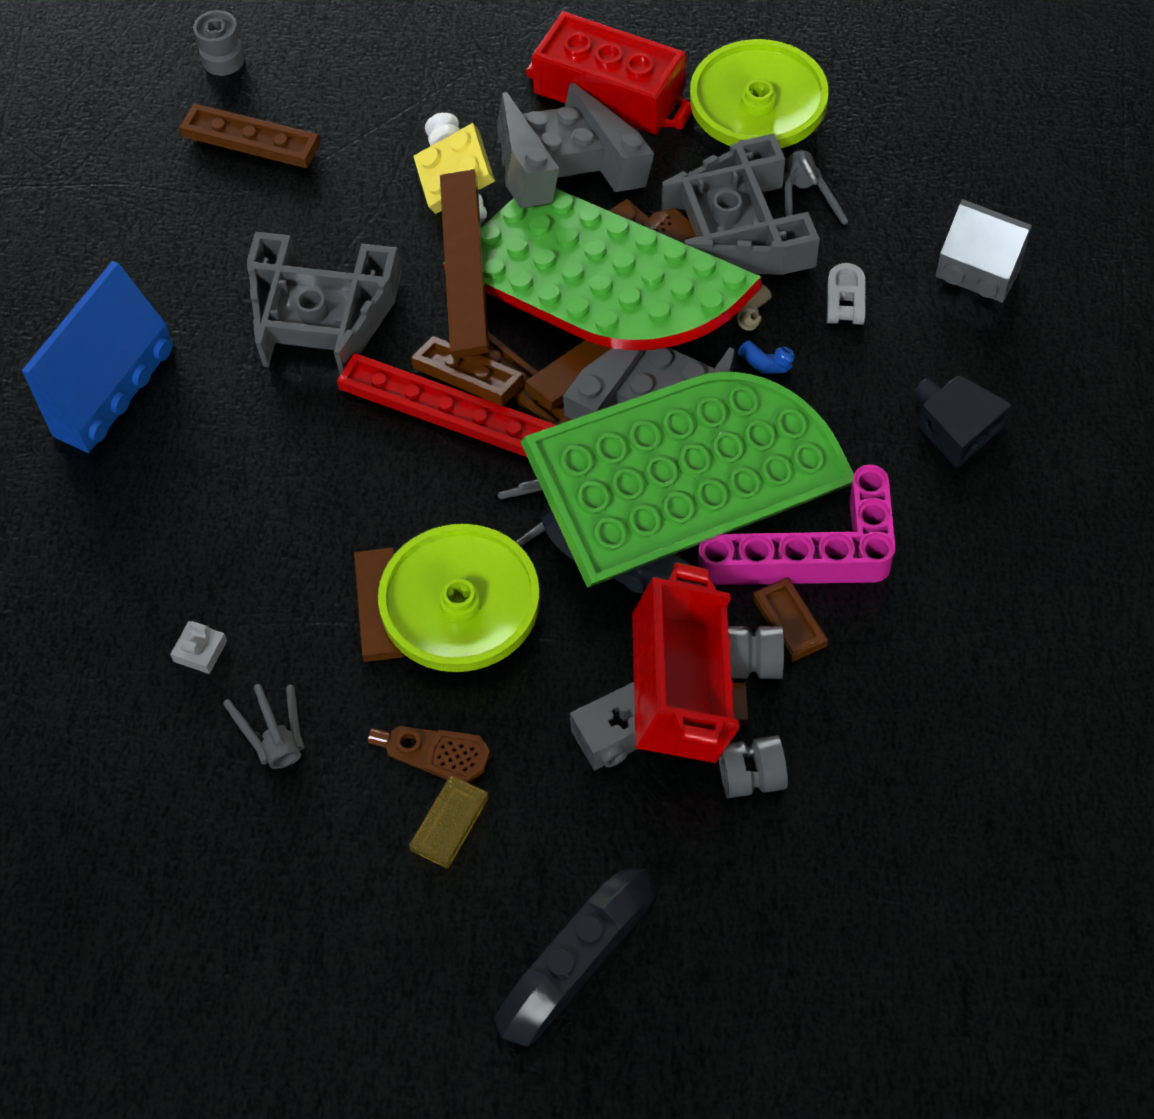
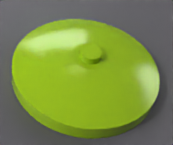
M743 40L715 50L698 65L690 85V106L696 121L710 136L729 146L742 140L773 133L780 148L796 144L809 136L820 125L826 113L828 103V83L818 63L800 49L773 40Z
M452 524L419 534L404 544L394 554L380 580L378 605L386 633L393 644L404 655L428 668L447 672H465L481 669L501 661L525 641L538 616L540 606L539 582L536 570L529 556L511 538L499 531L480 525Z

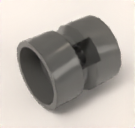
M221 10L208 11L200 15L195 20L193 29L203 67L207 72L219 76L229 75L238 71L243 66L245 57L241 40L239 39L236 19L232 14Z
M728 626L731 678L747 679L751 672H755L759 679H782L784 664L782 626H759L755 633H751L747 626Z
M778 735L754 739L751 746H747L743 741L729 743L719 757L721 778L727 799L752 795L754 788L757 787L762 793L787 789V767L783 747ZM751 762L753 772H746L745 763Z

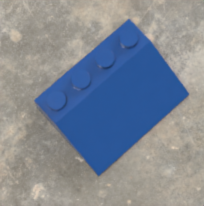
M112 261L26 364L22 372L52 436L84 452L90 453L94 446L105 438L109 427L116 418L127 410L131 399L138 390L148 383L151 374L161 361L168 358L174 345L164 320L120 264Z

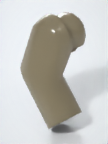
M762 284V288L736 314V322L744 330L752 331L761 322L758 308L771 299V292L765 285Z

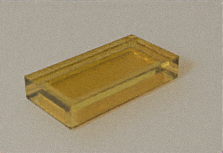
M450 775L409 845L410 850L448 869L487 802L488 792Z

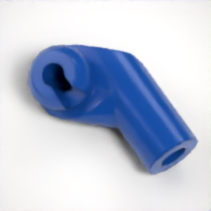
M750 340L743 343L738 350V355L762 374L785 373L792 368V362L795 359L793 351L787 347L777 348L775 354H765Z

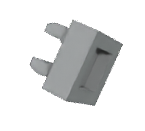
M188 621L170 655L176 663L210 674L227 639L222 632L194 621Z

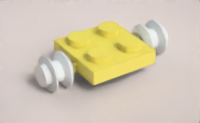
M438 113L428 119L425 124V131L429 136L428 141L431 146L414 155L428 207L435 214L442 211L440 175L475 169L478 190L495 182L479 130L473 123L460 129L457 117L451 113ZM478 193L480 224H482L487 217V211L483 206V198Z

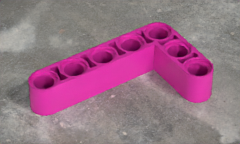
M864 465L854 473L850 494L852 532L722 534L699 545L698 567L708 569L709 577L714 585L774 584L789 577L792 584L882 581L890 574L895 553L887 473L876 465ZM868 521L875 522V523H877V525H872V524H869V523H867V522H868ZM869 555H877L881 559H873ZM796 556L802 560H792L788 557ZM828 556H838L842 559L835 560ZM751 557H759V558H761V559H763V560H761V561H752V560L749 559V558H751ZM720 558L722 561L714 562L709 559Z

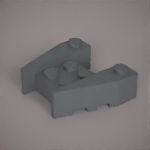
M569 83L565 107L539 112L532 111L525 114L520 112L508 92L502 93L497 122L498 139L502 146L501 158L506 171V187L520 208L553 203L558 177L601 171L615 192L646 187L654 157L651 148L638 131L575 83Z
M774 133L739 141L731 145L730 151L717 158L713 155L703 160V166L688 174L682 171L662 182V211L676 208L678 211L686 210L696 237L684 240V244L754 274L784 275L816 267L820 238L809 213L805 212L773 220L762 192L783 187L785 157Z
M255 232L247 259V268L251 287L250 296L253 306L255 343L263 367H269L275 343L334 350L338 370L341 375L353 354L360 355L395 303L402 275L397 247L361 243L354 273L296 267L297 257L290 235Z
M669 347L654 350H621L612 348L583 368L563 395L564 417L567 416L573 420L704 374L733 372L734 349L729 347L714 369Z

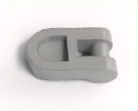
M842 263L830 270L827 284V323L838 324L839 320H850L852 324L864 325L865 275L860 267L850 263ZM839 301H853V306H841Z

